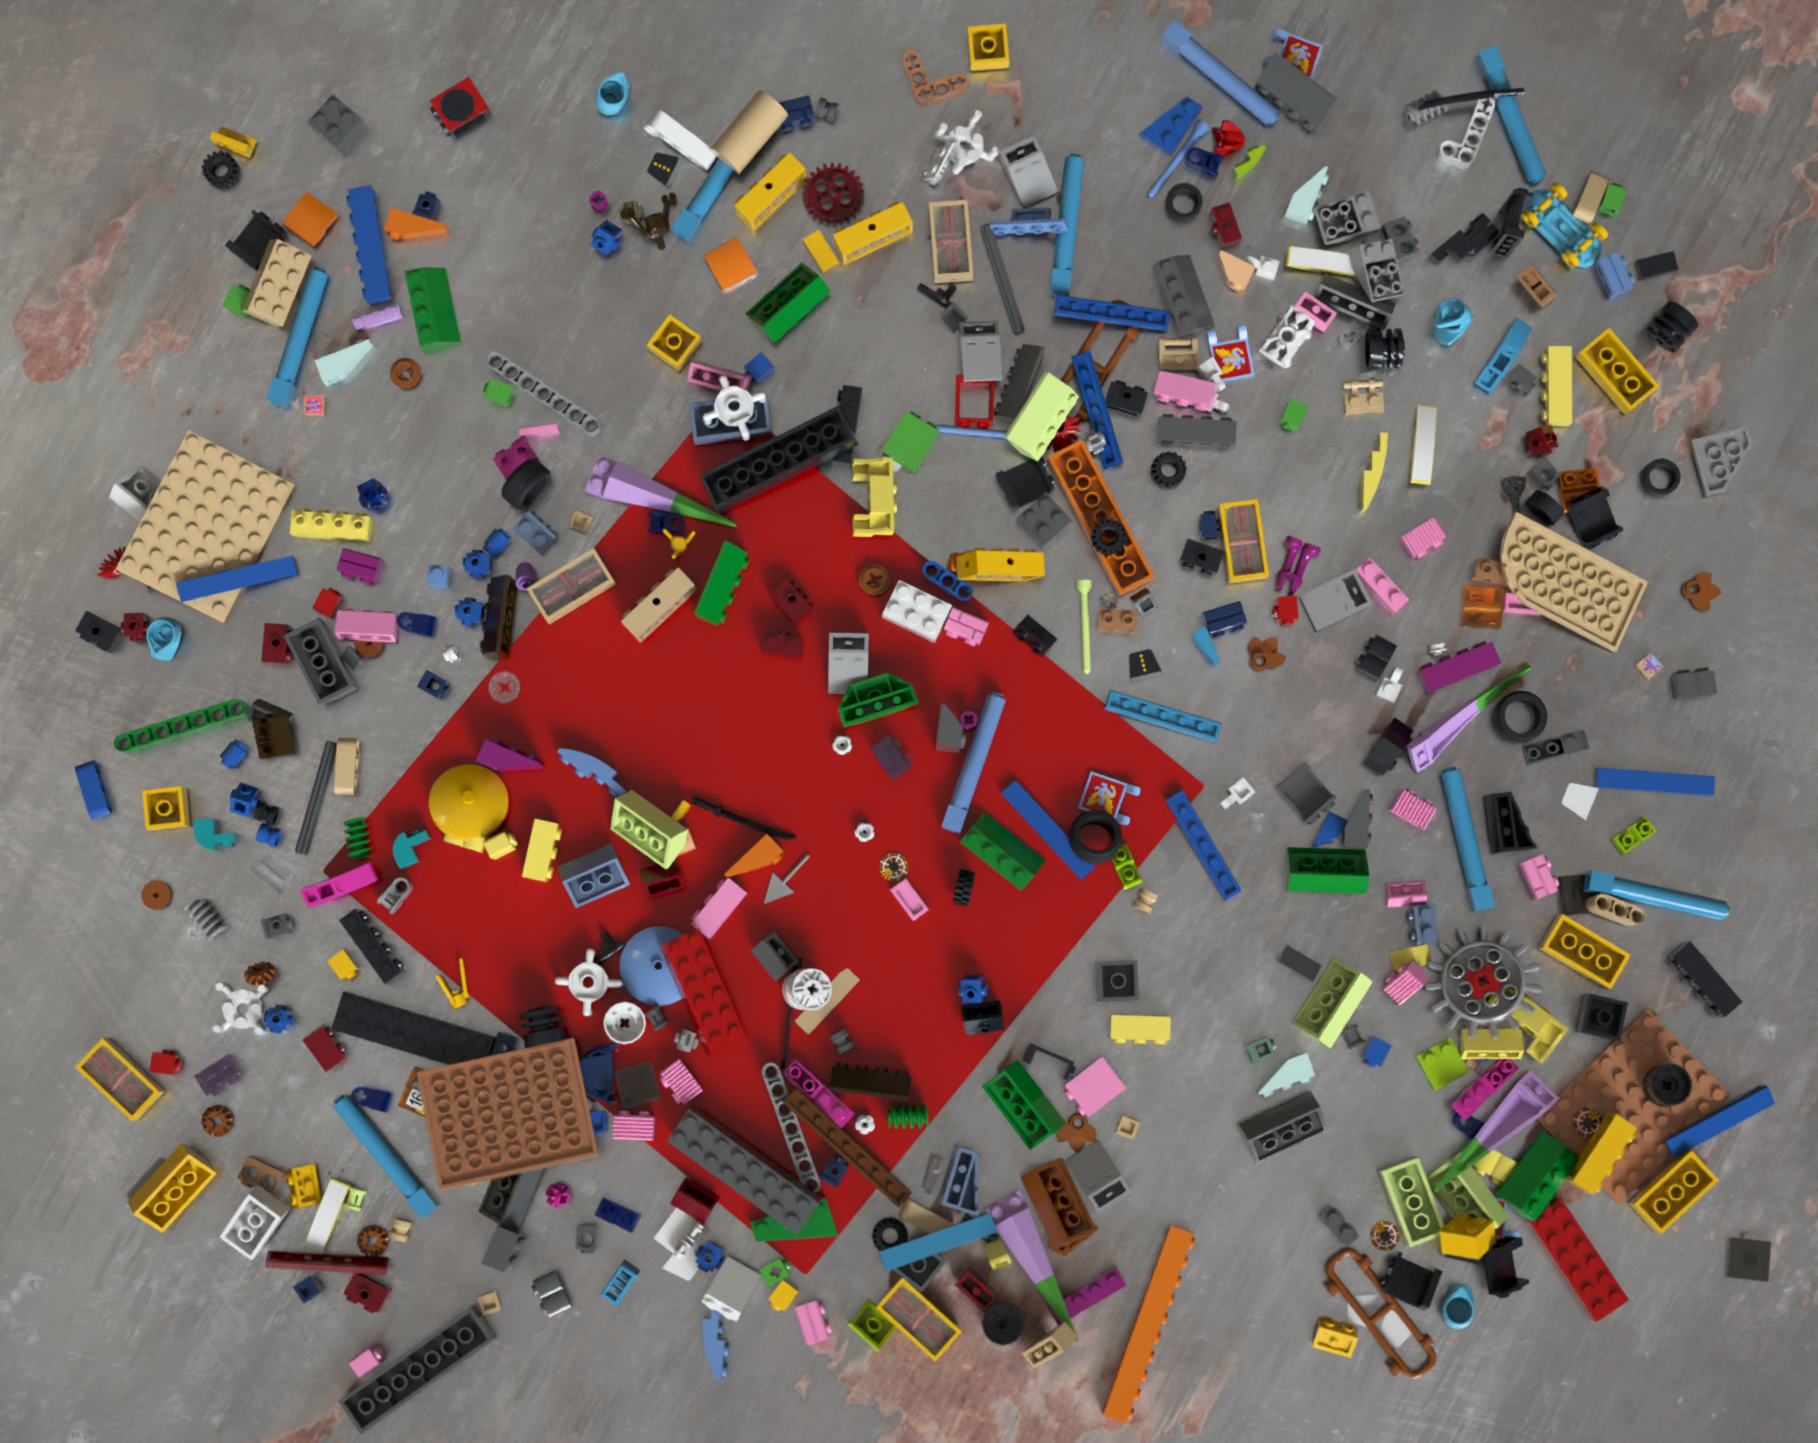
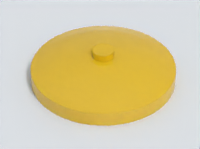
M460 765L449 769L435 781L429 795V809L434 823L443 833L459 840H477L493 833L503 823L509 805L508 793L503 781L493 771L479 765Z

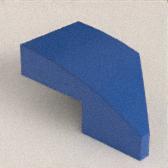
M1329 811L1312 847L1315 848L1321 844L1333 843L1335 839L1339 838L1347 820Z

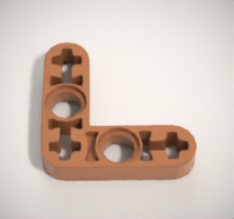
M908 50L903 54V66L915 99L919 104H929L961 93L967 89L968 78L963 73H956L929 83L919 54L915 50ZM908 56H911L912 58H916V59H914L915 68H913V69H912L911 62H910V61H907V60H908ZM914 73H920L922 74L923 79L919 82H915L912 79V75ZM957 79H960L961 81H965V82H963V86H962V87H960L959 84H956V85H953V84L957 83ZM949 81H951V85H953V90H950ZM939 84H944L947 87V91L939 93L936 87ZM931 87H933V93L935 96H932V93H929L931 92ZM921 91H924V93H929L927 94L926 99H923V97L920 96Z

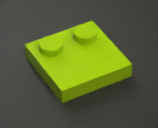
M1451 1037L1415 1055L1434 1091L1470 1073Z

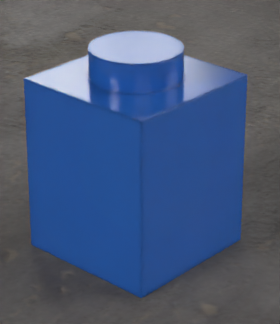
M762 352L744 366V374L751 375V383L754 381L756 385L775 371L774 366Z
M1371 1036L1361 1058L1365 1059L1364 1063L1370 1067H1381L1392 1045L1375 1036Z

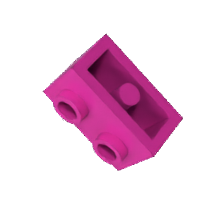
M526 438L515 440L511 444L512 447L507 450L502 449L495 454L496 457L493 458V461L506 480L524 461L533 458L540 461Z

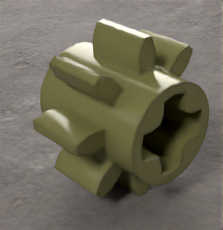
M636 201L623 203V208L619 209L620 212L626 210L628 215V208H633L635 210L634 217L640 222L639 217H644L642 206H638ZM620 216L621 220H625L626 224H632L629 219H623Z

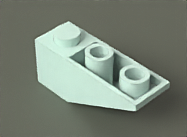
M1325 166L1293 194L1284 217L1306 225L1308 219H1313L1315 214L1313 210L1314 203H1319L1323 193L1319 190L1322 184H1326L1329 174L1326 173L1328 167Z
M361 339L356 341L353 346H343L338 348L335 353L320 355L319 359L315 360V364L323 383L327 386L345 379L373 347L369 339Z
M1302 1053L1286 1059L1257 1090V1095L1267 1097L1275 1094L1273 1090L1278 1088L1284 1091L1292 1088V1083L1300 1081V1084L1311 1081V1077L1315 1076L1308 1054Z

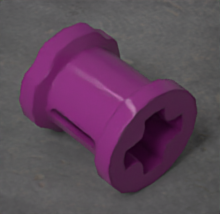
M595 191L590 195L589 202L595 212L602 213L608 208L606 195L601 191ZM597 199H601L600 205L596 204Z
M972 711L962 713L960 724L963 726V729L972 730L975 728L978 720L976 714ZM964 717H973L972 725L970 723L964 724Z

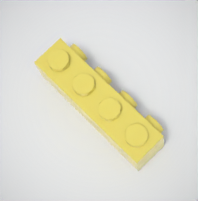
M1548 346L1541 356L1542 363L1545 365V371H1542V382H1545V390H1542V401H1545V409L1542 410V420L1545 421V426H1569L1572 424V346Z
M298 508V511L292 510L290 534L294 537L371 542L373 519L367 513L356 512V515H348L346 511H337L336 514H332L328 510L318 509L317 512H310V509Z

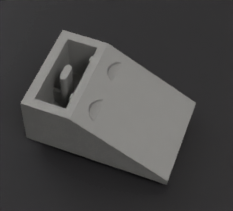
M1034 135L999 151L1001 164L1023 208L1058 193L1043 152Z
M1369 191L1313 208L1325 245L1370 236L1378 233L1381 228Z
M1393 239L1363 244L1348 249L1352 269L1371 303L1405 296Z
M998 320L959 322L958 339L963 381L1002 380Z
M1356 569L1300 596L1316 631L1372 605V601Z
M829 633L828 694H846L851 684L868 679L869 634Z
M1099 1140L1066 1160L1067 1165L1097 1213L1132 1193Z

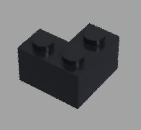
M1394 717L1384 729L1380 739L1368 753L1364 763L1382 775L1387 770L1392 771L1397 764L1396 759L1398 757L1401 759L1407 751V745L1413 740L1410 736L1414 730Z

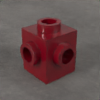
M1552 425L1541 426L1526 432L1528 447L1532 451V455L1541 454V456H1546L1552 453V449L1559 447Z
M124 613V622H121V633L124 634V637L130 639L131 642H141L142 638H147V629L151 624L148 621V615L145 613Z

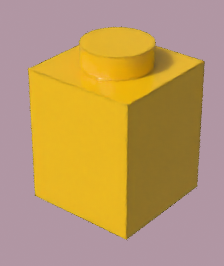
M342 949L327 960L340 980H351L357 975L356 971L360 969L346 949Z
M783 1279L768 1299L771 1301L770 1305L777 1311L780 1309L785 1311L799 1290Z

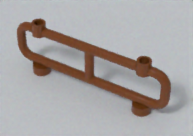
M1121 300L1111 301V303L1129 305L1128 303ZM1097 321L1077 354L1089 350L1105 322ZM1129 327L1105 367L1094 361L1096 372L1100 373L1099 382L1101 387L1130 340L1135 341L1139 335L1138 327ZM1071 362L1060 380L1066 385L1075 372L1073 362ZM1083 402L1075 417L1080 419L1073 424L1079 425L1081 421L1085 422L1088 418L1085 402ZM1065 421L1061 424L1060 428L1065 427Z
M1353 1248L1340 1250L1327 1262L1326 1273L1329 1280L1324 1283L1325 1288L1333 1297L1340 1292L1390 1356L1391 1360L1385 1365L1395 1377L1401 1372L1411 1379L1422 1377L1433 1368L1437 1360L1436 1352L1431 1346L1434 1344L1433 1339L1428 1334L1423 1335L1394 1297L1380 1291L1382 1288L1381 1280L1370 1267L1372 1261L1366 1254L1362 1256ZM1346 1256H1352L1358 1266L1365 1272L1388 1302L1370 1317L1334 1272V1266ZM1392 1309L1429 1355L1428 1361L1416 1371L1408 1368L1375 1325L1377 1321Z

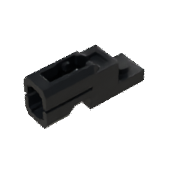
M1481 213L1470 222L1465 233L1461 230L1456 232L1431 253L1428 259L1434 264L1437 260L1442 262L1449 254L1458 264L1466 256L1473 257L1500 232L1493 223L1488 226L1487 224L1491 221L1484 213Z

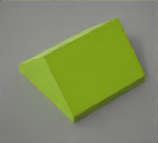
M870 1299L863 1304L848 1322V1325L877 1352L897 1328L876 1309V1305Z

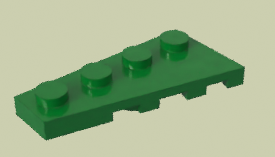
M826 1198L822 1199L803 1229L797 1235L771 1216L750 1222L756 1242L838 1236Z

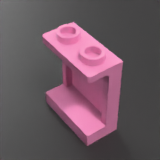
M1101 1056L1068 1083H1065L1066 1089L1063 1091L1070 1100L1074 1098L1078 1103L1075 1107L1082 1116L1086 1114L1087 1117H1090L1124 1091L1126 1087Z

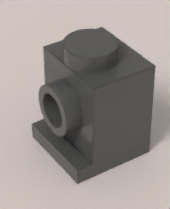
M1519 363L1503 382L1505 384L1510 382L1512 388L1516 391L1529 394L1536 386L1533 382L1537 377Z
M285 913L261 920L266 939L292 933L291 928H294L291 916L288 917V914ZM276 922L280 923L279 929H275L274 924Z

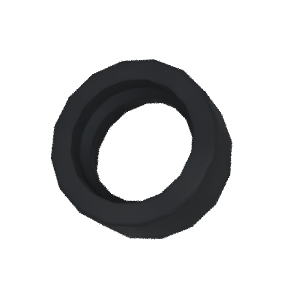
M1179 183L1173 186L1165 200V208L1168 215L1179 222H1188L1194 219L1199 214L1203 204L1200 191L1189 183ZM1179 192L1190 193L1195 199V206L1192 211L1180 213L1175 210L1173 206L1174 196Z
M1663 458L1649 463L1641 474L1643 488L1647 493L1656 497L1667 496L1676 490L1681 479L1680 470L1676 464ZM1655 467H1665L1671 473L1672 481L1667 488L1658 489L1650 482V473Z
M1536 490L1526 501L1530 511L1548 525L1553 526L1564 514L1562 507L1557 501L1541 490Z

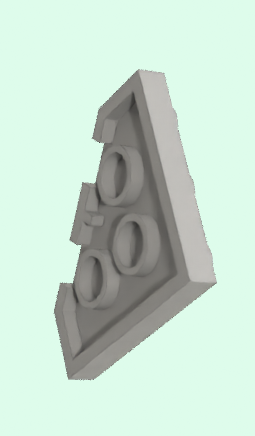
M1748 426L1690 440L1705 497L1723 493L1728 488L1730 481L1753 445Z

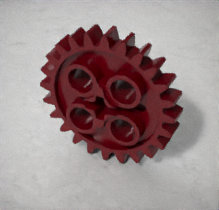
M831 162L828 168L824 163L822 170L818 166L816 167V174L812 171L810 172L812 179H805L809 185H803V189L807 191L802 193V197L807 198L803 201V204L809 205L806 208L807 212L813 210L812 218L818 215V222L825 219V224L827 225L832 220L833 225H836V220H839L843 224V218L850 221V214L856 216L855 209L861 210V206L858 203H864V199L860 197L864 195V190L859 189L863 187V183H857L860 180V176L854 177L855 170L848 172V165L842 169L841 163L834 167L833 162ZM837 179H843L845 181V183L840 186L836 185L834 182ZM819 184H824L826 189L818 191L816 187ZM831 191H834V193H836L835 197L832 196V194L830 193ZM846 196L850 198V202L844 204L840 199ZM825 202H830L832 204V207L829 209H824L822 207V204Z

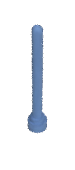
M1201 119L1195 122L1193 133L1147 192L1148 197H1154L1198 137L1206 135L1210 129L1207 123Z
M936 425L937 430L943 433L1005 438L1004 436L1007 433L1004 430Z

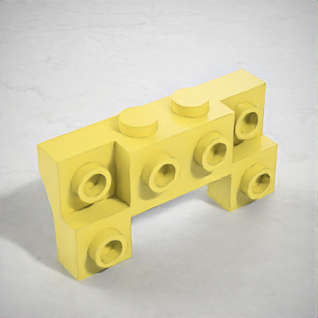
M893 458L853 459L852 481L867 482L868 515L854 514L852 518L853 536L893 535L894 513L897 512V501H894L897 485L893 483Z
M1508 988L1504 992L1507 997H1512L1516 993L1512 988ZM1525 994L1523 1001L1532 1005L1535 1008V1013L1532 1015L1518 1008L1512 1016L1518 1022L1519 1028L1535 1039L1526 1052L1543 1064L1569 1028L1552 1017L1546 1008L1536 1005L1533 999ZM1491 996L1487 1003L1493 1005L1497 1002V998Z

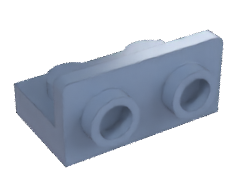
M527 510L525 512L526 515L513 530L539 554L543 555L558 539L554 535L556 531L549 524L544 526L540 522L542 518L535 511L531 514Z
M1435 903L1410 906L1408 920L1409 922L1412 921L1410 939L1414 941V945L1439 943Z

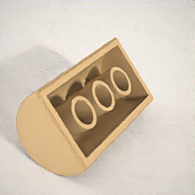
M758 90L709 150L740 174L788 117V113L774 98L764 91Z

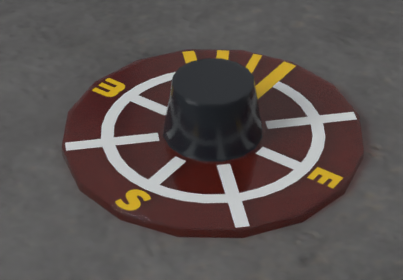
M1583 1108L1576 1113L1573 1125L1579 1135L1592 1137L1603 1119L1597 1110Z

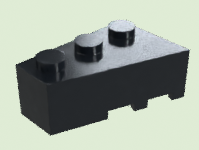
M1512 792L1485 795L1492 854L1536 849V843H1533L1528 826H1525L1521 817V811Z

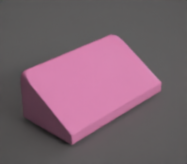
M1424 880L1385 883L1387 907L1424 905L1427 902L1428 896Z

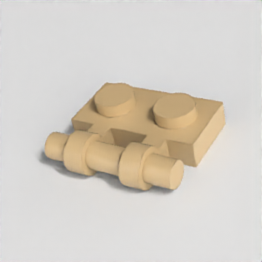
M1368 378V380L1361 381L1357 379L1343 381V389H1351V394H1344L1343 396L1345 415L1384 413L1383 392L1375 393V387H1383L1382 379ZM1358 388H1368V393L1358 394Z

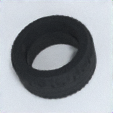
M534 458L524 461L506 480L501 491L502 497L515 509L526 508L547 486L550 480V471Z
M1515 691L1504 696L1497 703L1493 714L1496 730L1503 738L1514 743H1525L1537 738L1545 729L1548 718L1547 710L1542 700L1528 691ZM1514 701L1526 702L1535 712L1536 720L1534 727L1527 733H1517L1506 723V708Z
M1090 810L1079 815L1073 822L1069 833V844L1073 853L1080 860L1090 864H1101L1112 859L1122 842V830L1118 821L1111 814L1101 810ZM1087 825H1100L1109 832L1112 840L1111 845L1101 850L1091 849L1082 842L1079 831Z

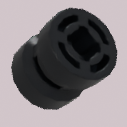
M260 801L255 809L253 819L258 821L265 820L266 824L273 826L278 818L280 808L274 805L270 807L267 803Z

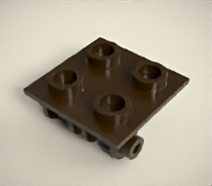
M288 715L252 720L260 759L296 753Z

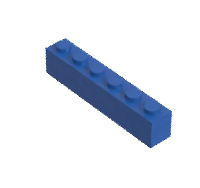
M371 185L348 189L349 195L346 196L348 207H351L352 210L349 218L351 226L355 228V233H352L354 244L358 245L356 259L358 263H361L362 269L359 270V277L361 282L364 281L365 287L362 289L363 299L367 300L370 305L393 302L374 189Z

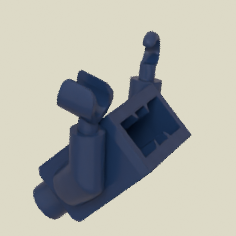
M612 1041L610 1044L596 1046L585 1053L584 1059H580V1068L587 1094L597 1100L617 1104L618 1102L613 1099L615 1094L619 1095V1092H614V1053L611 1052L614 1049L613 1046H615L616 1052L619 1050L617 1042Z

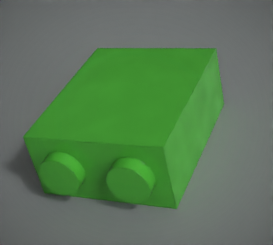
M905 411L882 449V454L888 458H893V461L916 473L939 435V430H937V426L932 422L927 421L925 423L920 420L921 417L915 412L911 411L908 413Z

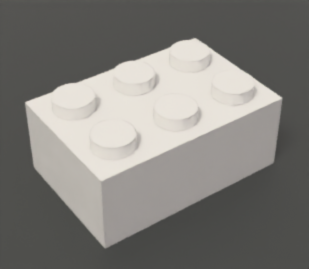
M899 580L882 614V618L935 643L952 609V605Z
M257 1185L248 1194L220 1238L252 1261L263 1249L290 1207Z

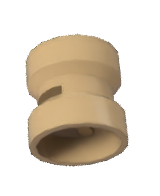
M1141 888L1138 893V898L1140 899L1135 900L1132 906L1150 914L1153 909L1151 904L1156 902L1159 896Z
M393 1217L391 1222L392 1230L389 1231L387 1237L396 1241L407 1242V1232L411 1228L412 1222Z

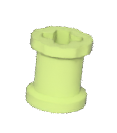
M349 1187L350 1194L347 1203H344V1207L361 1211V1201L367 1191Z

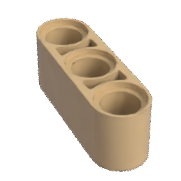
M1594 171L1590 172L1572 217L1588 224L1592 222L1610 178Z
M338 738L334 780L335 794L356 795L359 739Z
M1607 894L1593 895L1586 901V907L1591 913L1622 925L1634 926L1645 921L1646 915L1642 908Z
M908 1198L898 1214L899 1218L929 1234L956 1225Z

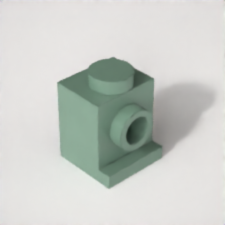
M1264 1037L1244 1045L1252 1064L1276 1055L1274 1052L1277 1050L1273 1039L1270 1040L1269 1037ZM1261 1045L1265 1048L1263 1053L1258 1052V1047Z

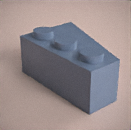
M954 1145L938 1203L979 1216L978 1152Z

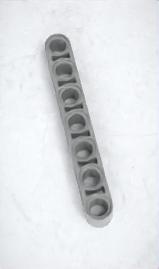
M491 352L487 355V365L494 373L585 434L596 436L600 433L601 425L595 416L501 353ZM495 358L501 359V362H500L499 365H497V366H492V365H491V362H492L493 359H495ZM516 369L517 373L515 376L509 377L507 376L508 371ZM530 379L533 381L530 387L523 386L525 380ZM543 390L549 391L546 398H540L539 393ZM564 401L565 405L563 408L557 409L555 408L556 402ZM578 411L581 413L580 417L576 420L571 419V414ZM590 422L597 424L594 430L587 429V425Z
M767 1063L762 1069V1075L798 1176L804 1185H806L807 1180L814 1179L817 1182V1188L813 1191L816 1193L820 1189L821 1182L798 1117L792 1110L787 1115L781 1114L779 1111L780 1105L784 1104L782 1102L783 1099L789 1094L781 1069L776 1063ZM768 1066H774L777 1069V1074L774 1077L767 1076L766 1069ZM775 1085L783 1087L784 1091L781 1096L774 1095L772 1089ZM789 1122L796 1124L797 1131L795 1133L787 1132L786 1125ZM796 1141L802 1142L804 1145L803 1151H794L793 1143ZM802 1160L809 1161L811 1167L808 1171L800 1169L799 1164Z

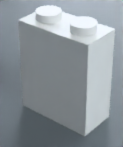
M727 1256L702 1302L708 1308L722 1313L727 1319H733L737 1322L762 1275Z

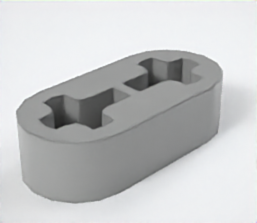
M1356 318L1340 334L1338 339L1340 346L1346 349L1353 347L1365 335L1366 330L1370 329V324ZM1357 322H1359V323L1364 322V323H1365V326H1364L1365 330H1364L1363 328H1361V329L1357 332V331L1355 330V329L1357 328V326H1358V323H1357ZM1352 333L1354 335L1350 340L1352 343L1349 341L1345 343L1343 341L1345 339L1344 335L1347 337Z

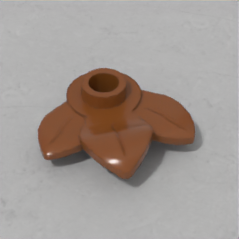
M1701 572L1694 579L1686 581L1682 587L1683 594L1691 599L1694 607L1703 611H1709V600L1721 594L1720 589L1710 583L1712 573ZM1690 586L1694 587V593L1689 591Z
M1254 637L1250 641V666L1254 670L1263 671L1267 667L1277 668L1283 664L1286 656L1276 653L1278 649L1276 637L1268 638L1263 642L1259 638ZM1257 658L1262 659V665L1256 663Z
M1080 1113L1072 1114L1068 1122L1057 1133V1141H1068L1070 1147L1076 1153L1083 1149L1086 1141L1096 1142L1097 1137L1095 1128L1088 1124L1087 1118ZM1076 1119L1081 1120V1125L1078 1127L1074 1125Z

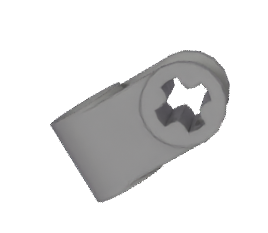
M396 878L388 889L381 894L377 903L384 905L390 910L389 913L393 915L413 889L412 881L408 878ZM401 881H404L407 885L404 892H401L398 888V884Z

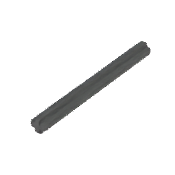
M986 223L980 229L1014 333H1020L1025 330L994 232L991 230L989 223Z
M326 741L295 849V852L305 855L308 849L337 743L332 741Z

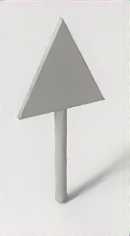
M809 854L795 866L783 881L772 873L764 904L794 893L785 883L810 857Z

